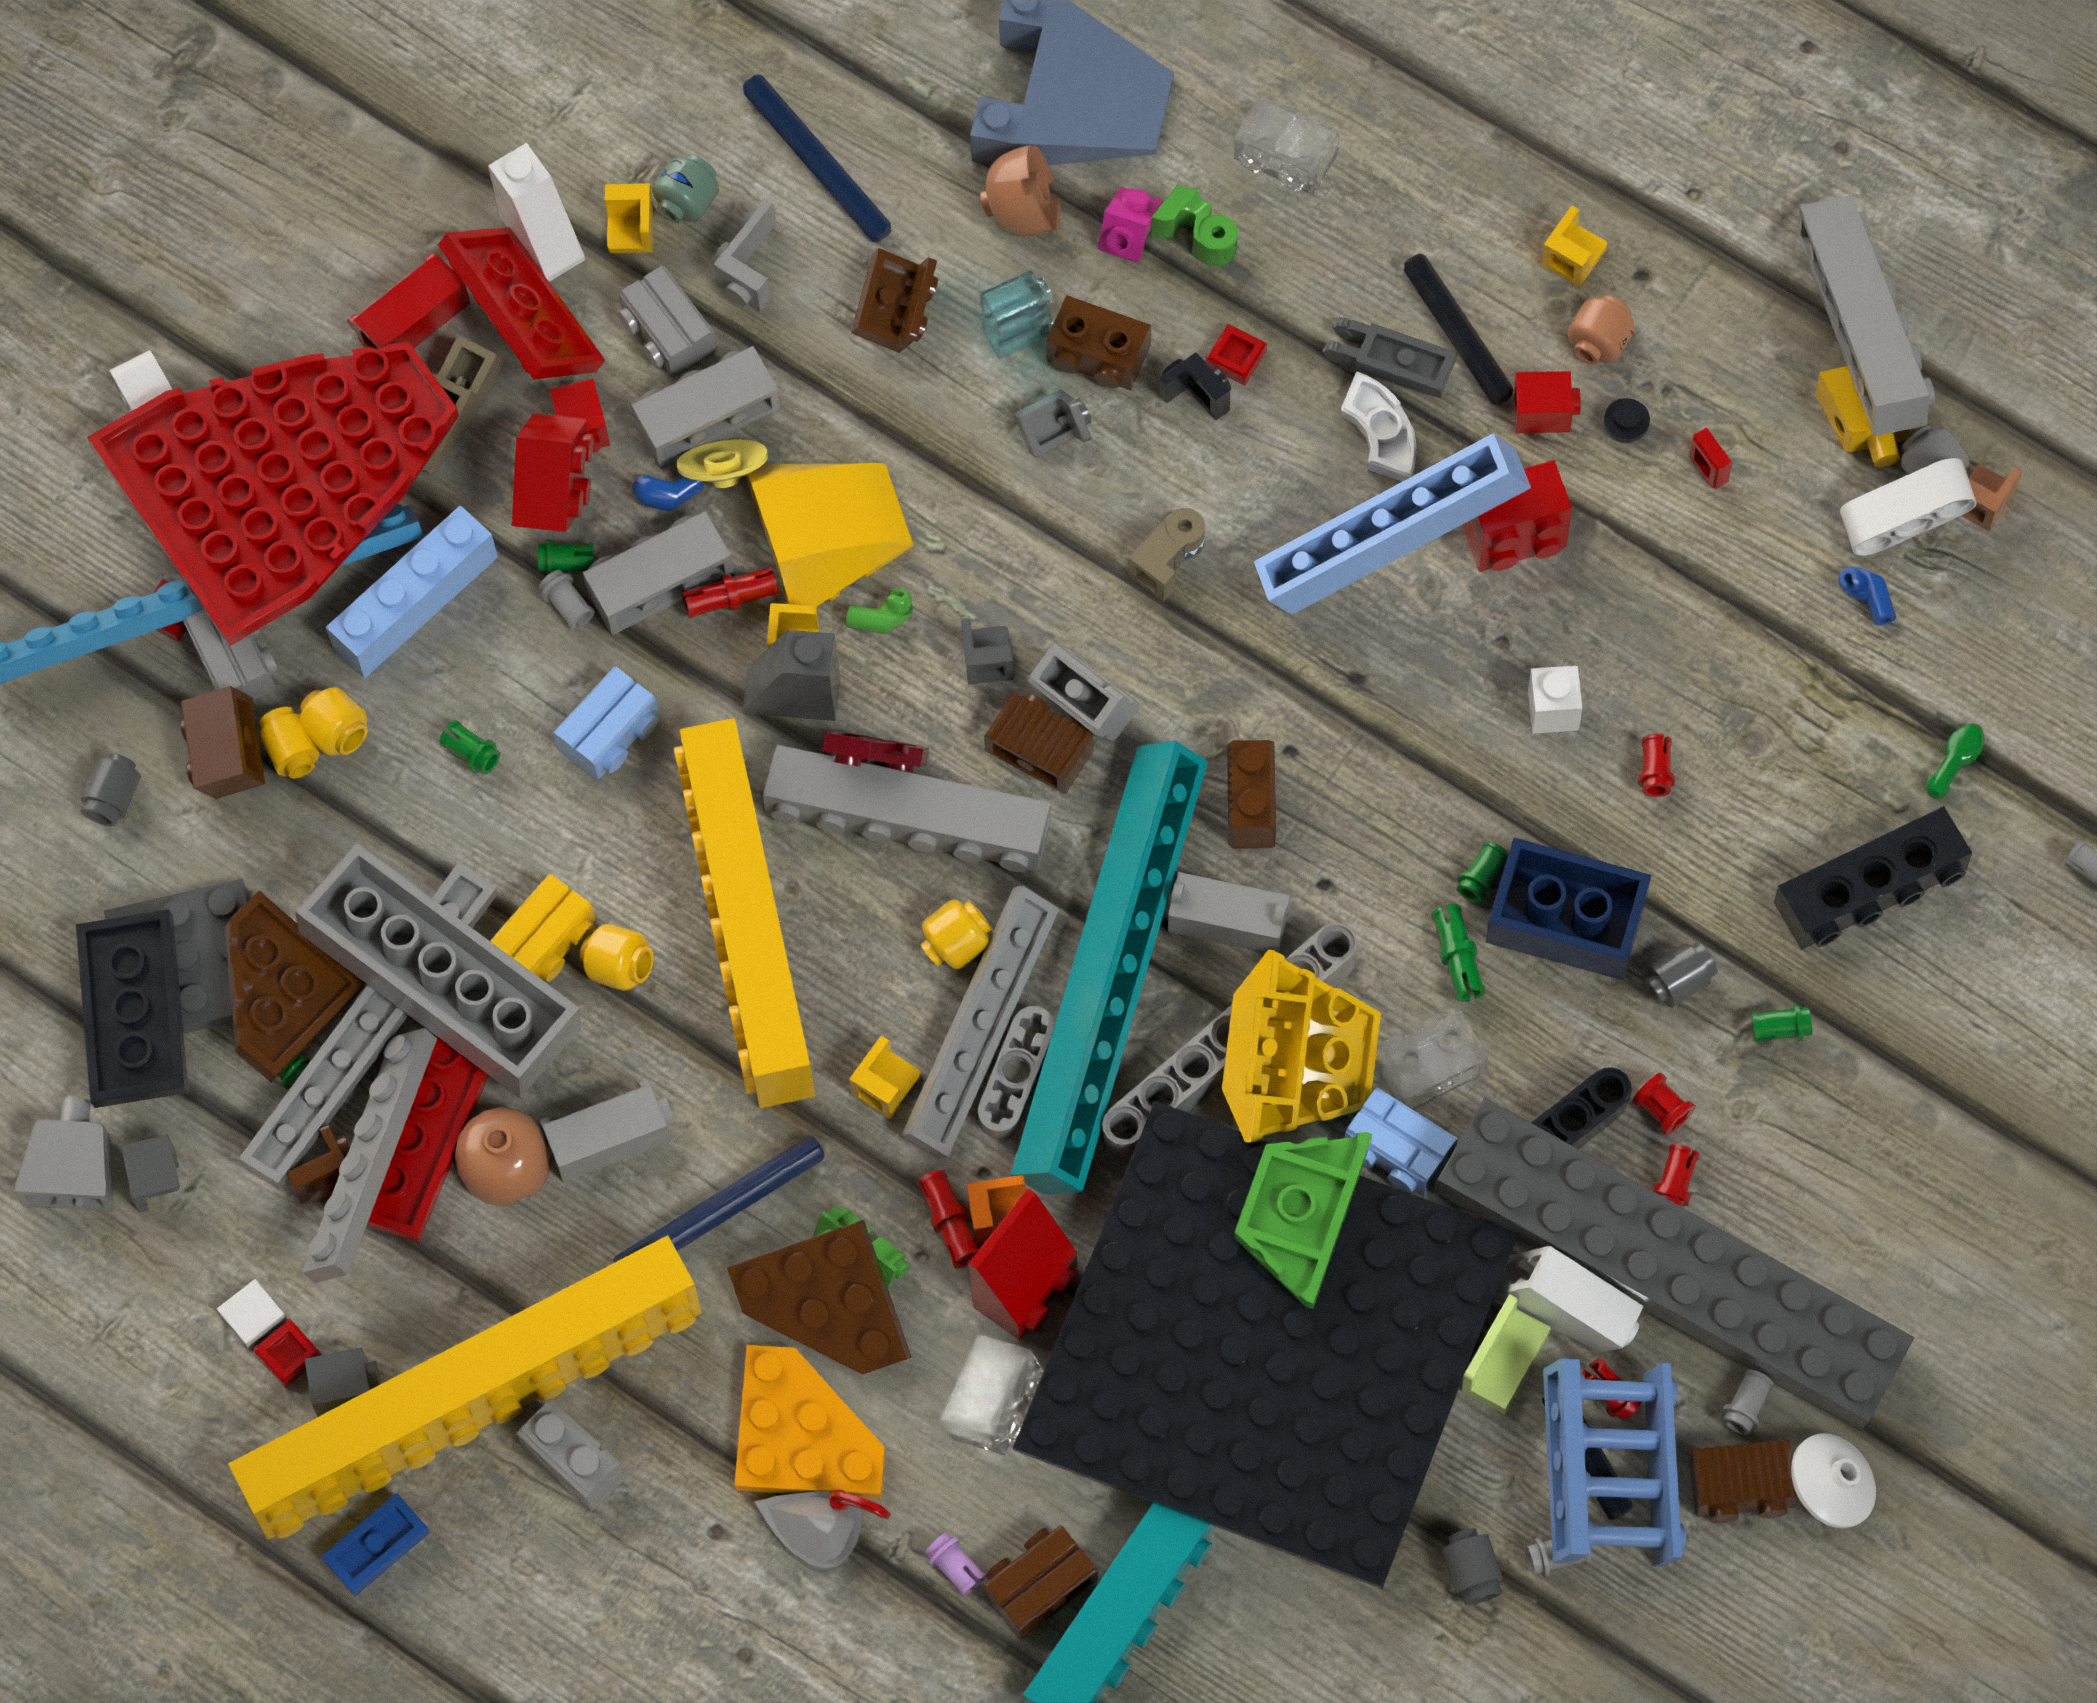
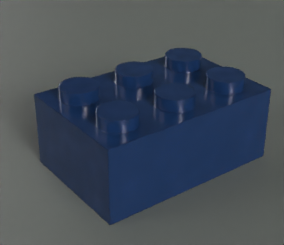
M1513 838L1488 922L1486 943L1624 980L1647 900L1652 875Z

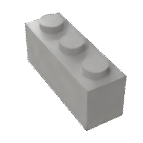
M754 346L743 351H731L724 355L718 363L702 371H690L683 375L677 383L663 390L655 389L648 391L636 403L631 404L635 426L659 468L677 460L682 454L692 448L714 442L781 409L778 388Z
M704 511L696 516L688 515L680 518L670 529L654 537L645 536L638 539L631 545L629 550L615 557L606 556L598 559L589 567V570L583 572V577L588 595L611 635H614L682 601V590L721 581L720 576L726 574L734 575V568L729 550L707 512Z

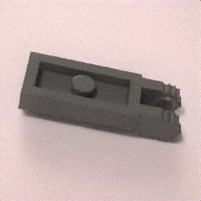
M1339 317L1335 321L1332 329H1334L1339 337L1357 344H1363L1361 349H1357L1346 344L1329 341L1328 344H1325L1322 351L1329 361L1339 363V365L1345 367L1355 366L1356 370L1441 398L1456 362L1457 352L1373 323L1367 325L1345 317Z

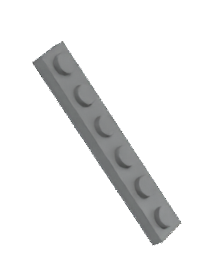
M1023 885L1013 887L989 940V944L984 951L901 1135L937 1158L949 1157L1059 911L1058 907Z
M426 1028L392 1037L384 1050L385 1058L377 1078L370 1087V1097L362 1117L355 1126V1136L348 1154L339 1167L340 1175L332 1196L324 1206V1216L317 1235L309 1245V1255L302 1273L314 1283L345 1276L349 1273L437 1038Z

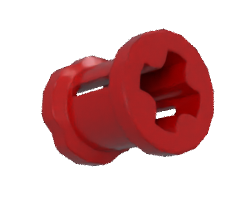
M1660 1072L1638 1090L1631 1103L1636 1108L1643 1107L1661 1125L1660 1131L1665 1136H1668L1690 1117L1696 1105L1690 1100L1685 1102L1666 1084L1667 1077Z

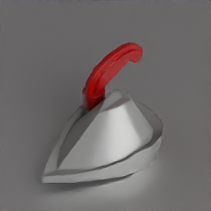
M839 1489L833 1492L813 1491L780 1495L754 1502L767 1526L790 1555L810 1570L818 1572L835 1570L848 1559L858 1543L862 1529V1511L860 1509L885 1519H889L891 1515L883 1506Z

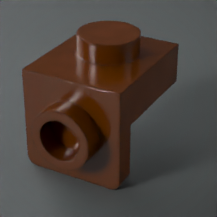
M329 1125L319 1129L330 1152L287 1172L301 1204L308 1200L312 1202L321 1201L332 1195L340 1175L339 1167L350 1149L344 1134L335 1138Z

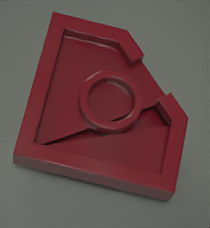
M843 731L825 732L822 751L834 753L833 762L861 767V762L867 764L868 760L886 762L885 768L913 773L914 766H926L929 747Z

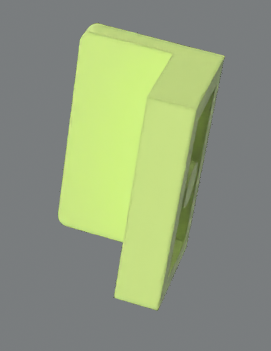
M1511 1294L1507 1297L1467 1368L1461 1392L1502 1414H1505L1551 1330L1550 1326L1518 1310V1298Z

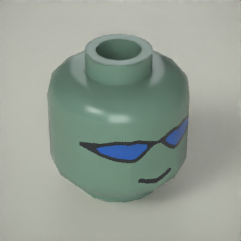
M688 154L686 157H674L671 159L652 187L653 197L659 204L657 206L658 212L664 218L674 223H679L681 220L687 222L698 221L719 192L718 182L715 179L717 176L715 169L704 159L692 154Z

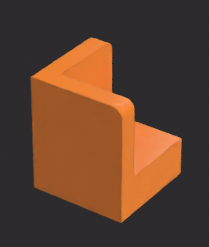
M1024 1175L967 1184L976 1244L986 1242L1026 1191Z

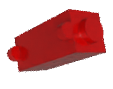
M429 254L423 259L424 263L361 314L351 316L347 322L357 333L359 341L365 347L381 349L388 344L410 342L413 348H416L471 304L467 287L458 273L437 254Z

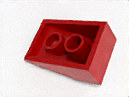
M1027 1188L968 1263L973 1308L1019 1341L1028 1329L1035 1332L1042 1325L1050 1312V1308L1047 1307L1049 1302L1057 1292L1064 1295L1079 1275V1271L1076 1270L1078 1266L1077 1251L1037 1194Z

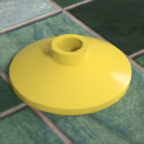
M744 439L721 440L688 450L678 458L676 465L679 474L683 477L697 481L712 482V485L716 488H728L738 484L740 481L739 477L745 476L761 467L768 459V452L763 444L756 441Z

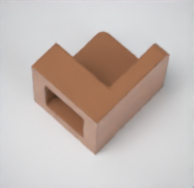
M1977 465L1968 478L1977 504L1971 511L1962 515V517L1990 532L2016 492L2022 471L2014 467L2005 479L1986 467Z

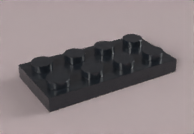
M166 909L76 924L90 1103L94 1108L189 1093L174 920L170 910Z

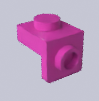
M1121 187L1104 212L1098 249L1133 262H1139L1143 255L1146 237L1151 230L1152 216L1162 205L1163 200L1149 196L1145 191Z

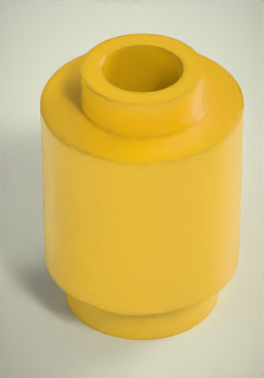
M286 706L276 708L260 719L259 726L261 731L259 737L277 774L296 779L309 774L315 768V763L318 761L320 753L316 745L300 726V714H296L293 708Z

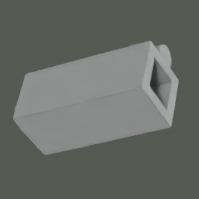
M1178 872L1174 887H1171L1164 915H1168V932L1264 953L1268 949L1279 953L1289 914L1290 895Z
M648 1079L638 1082L640 1088L552 1122L549 1116L540 1119L563 1183L671 1142L667 1128L668 1125L675 1123L665 1096L656 1099Z

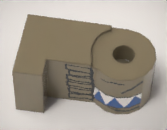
M1191 508L1176 509L1157 526L1128 558V577L1163 603L1175 590V571L1184 561L1197 557L1204 548L1205 522L1199 512Z

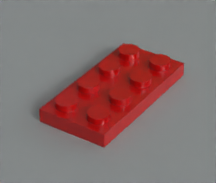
M510 227L445 233L438 243V247L448 259L451 268L458 273L473 294L476 303L483 308L493 322L498 334L507 342L520 360L523 369L530 374L533 380L596 373L605 362L604 357Z

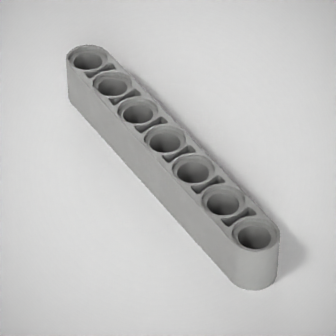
M1327 924L1291 953L1286 960L1299 968L1316 974V978L1335 987L1355 967L1357 938L1353 930L1345 924ZM1330 945H1340L1346 949L1347 953L1342 957L1335 958L1327 955L1324 949ZM1232 1005L1108 1110L1104 1115L1102 1129L1104 1148L1109 1155L1119 1160L1131 1159L1152 1108L1147 1102L1151 1097L1155 1095L1167 1096L1172 1101L1169 1106L1190 1112L1223 1083L1227 1047L1221 1045L1218 1040L1224 1035H1229ZM1196 1064L1204 1067L1207 1073L1200 1078H1190L1184 1074L1183 1070L1189 1065ZM1128 1125L1136 1130V1134L1129 1139L1123 1140L1115 1137L1112 1131L1118 1126Z

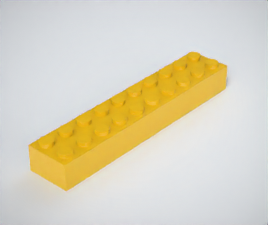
M667 1235L228 1463L266 1538L268 1540L275 1536L279 1539L286 1538L302 1529L304 1526L303 1522L319 1513L325 1516L339 1511L347 1505V1499L363 1490L369 1493L383 1488L392 1480L391 1476L407 1467L414 1470L427 1465L436 1457L435 1453L451 1444L454 1447H459L471 1442L479 1435V1430L495 1421L497 1424H503L513 1420L523 1412L522 1407L539 1398L541 1401H548L557 1397L567 1388L566 1384L583 1376L585 1379L601 1374L610 1366V1361L626 1353L628 1356H633L645 1351L653 1344L652 1339L667 1331L678 1333L687 1329L696 1321V1316L702 1314L695 1284Z

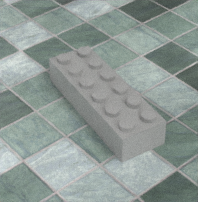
M358 843L355 844L296 911L299 933L520 1099L581 1029L580 1008Z

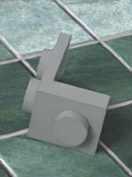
M764 200L757 210L751 209L745 215L741 222L739 233L731 243L725 242L718 249L713 259L716 285L722 288L734 303L743 307L749 305L759 312L771 300L768 278L745 263L776 224L774 204L768 200Z

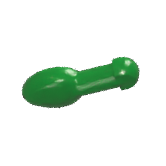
M1970 723L1963 725L1951 734L1946 743L1945 759L1934 776L1931 775L1926 782L1925 789L1930 797L1935 799L1943 798L1950 791L1949 785L1961 767L1973 763L1979 757L1984 746L1985 737L1983 728L1979 724Z

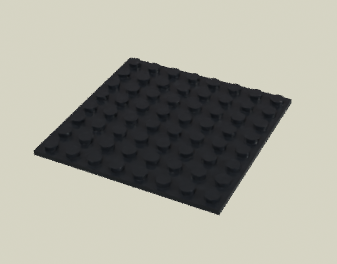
M1154 1101L1020 1428L1013 1451L1383 1589L1518 1233L1359 1176L1313 1309L1307 1308L1235 1239V1230L1266 1144L1272 1143L1262 1139L1251 1143L1245 1142L1240 1131Z

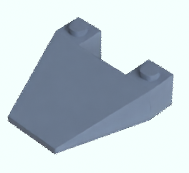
M1003 0L999 17L1000 46L1036 52L1024 104L985 97L979 98L970 134L972 162L992 165L1003 154L1028 145L1039 147L1049 166L1156 154L1174 79V72L1069 0Z

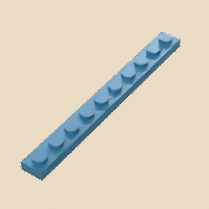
M411 504L405 507L394 506L340 566L423 538L419 521ZM173 581L164 584L155 593L140 598L137 596L123 598L117 601L113 607L97 613L92 611L82 612L73 616L68 623L53 628L39 627L33 629L24 638L7 644L0 642V684L183 621L186 617L202 611L203 608L185 582Z

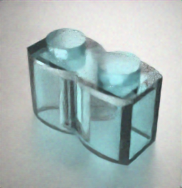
M1029 270L980 292V304L983 311L981 314L982 327L998 359L1048 337L1050 333L1049 325L1054 323L1048 304L1053 302V298L1046 281L1042 277L1036 279L1032 271Z

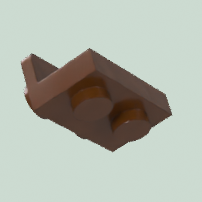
M880 248L872 253L851 334L898 353L903 351L913 341L918 342L927 326L928 318L923 315L926 302L931 300L938 284V277L934 276L937 260L928 257L921 264H916Z

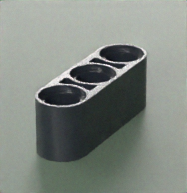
M1613 1067L1600 1069L1531 1123L1579 1149L1625 1112L1632 1092L1631 1081L1620 1069ZM1601 1087H1611L1618 1092L1620 1100L1614 1103L1604 1102L1598 1097L1596 1090ZM1565 1115H1573L1582 1121L1584 1127L1579 1131L1571 1132L1561 1126L1559 1119Z

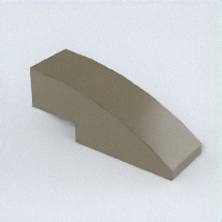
M460 335L457 336L438 375L432 372L457 407L459 417L423 468V470L431 474L436 472L463 436L507 361L500 355Z

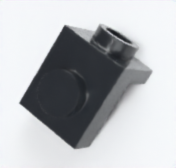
M1197 352L1185 360L1177 359L1173 361L1163 371L1160 378V396L1166 403L1188 389L1215 420L1230 411V382L1218 368L1212 370Z

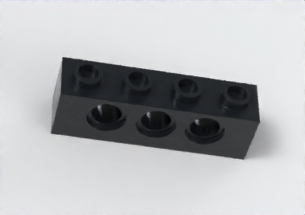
M1945 806L1778 885L1774 904L1801 950L1813 944H1816L1817 947H1823L1840 937L1842 930L1856 923L1858 927H1864L1875 922L1883 915V910L1899 904L1900 907H1906L1919 900L1925 894V890L1937 884H1940L1941 887H1947L1956 883L1965 876L1972 851ZM1919 856L1926 861L1928 866L1915 868L1909 865L1905 858ZM1867 876H1878L1885 881L1886 886L1882 888L1871 887L1865 882L1864 878ZM1830 895L1837 896L1843 900L1845 906L1841 908L1829 907L1822 898Z

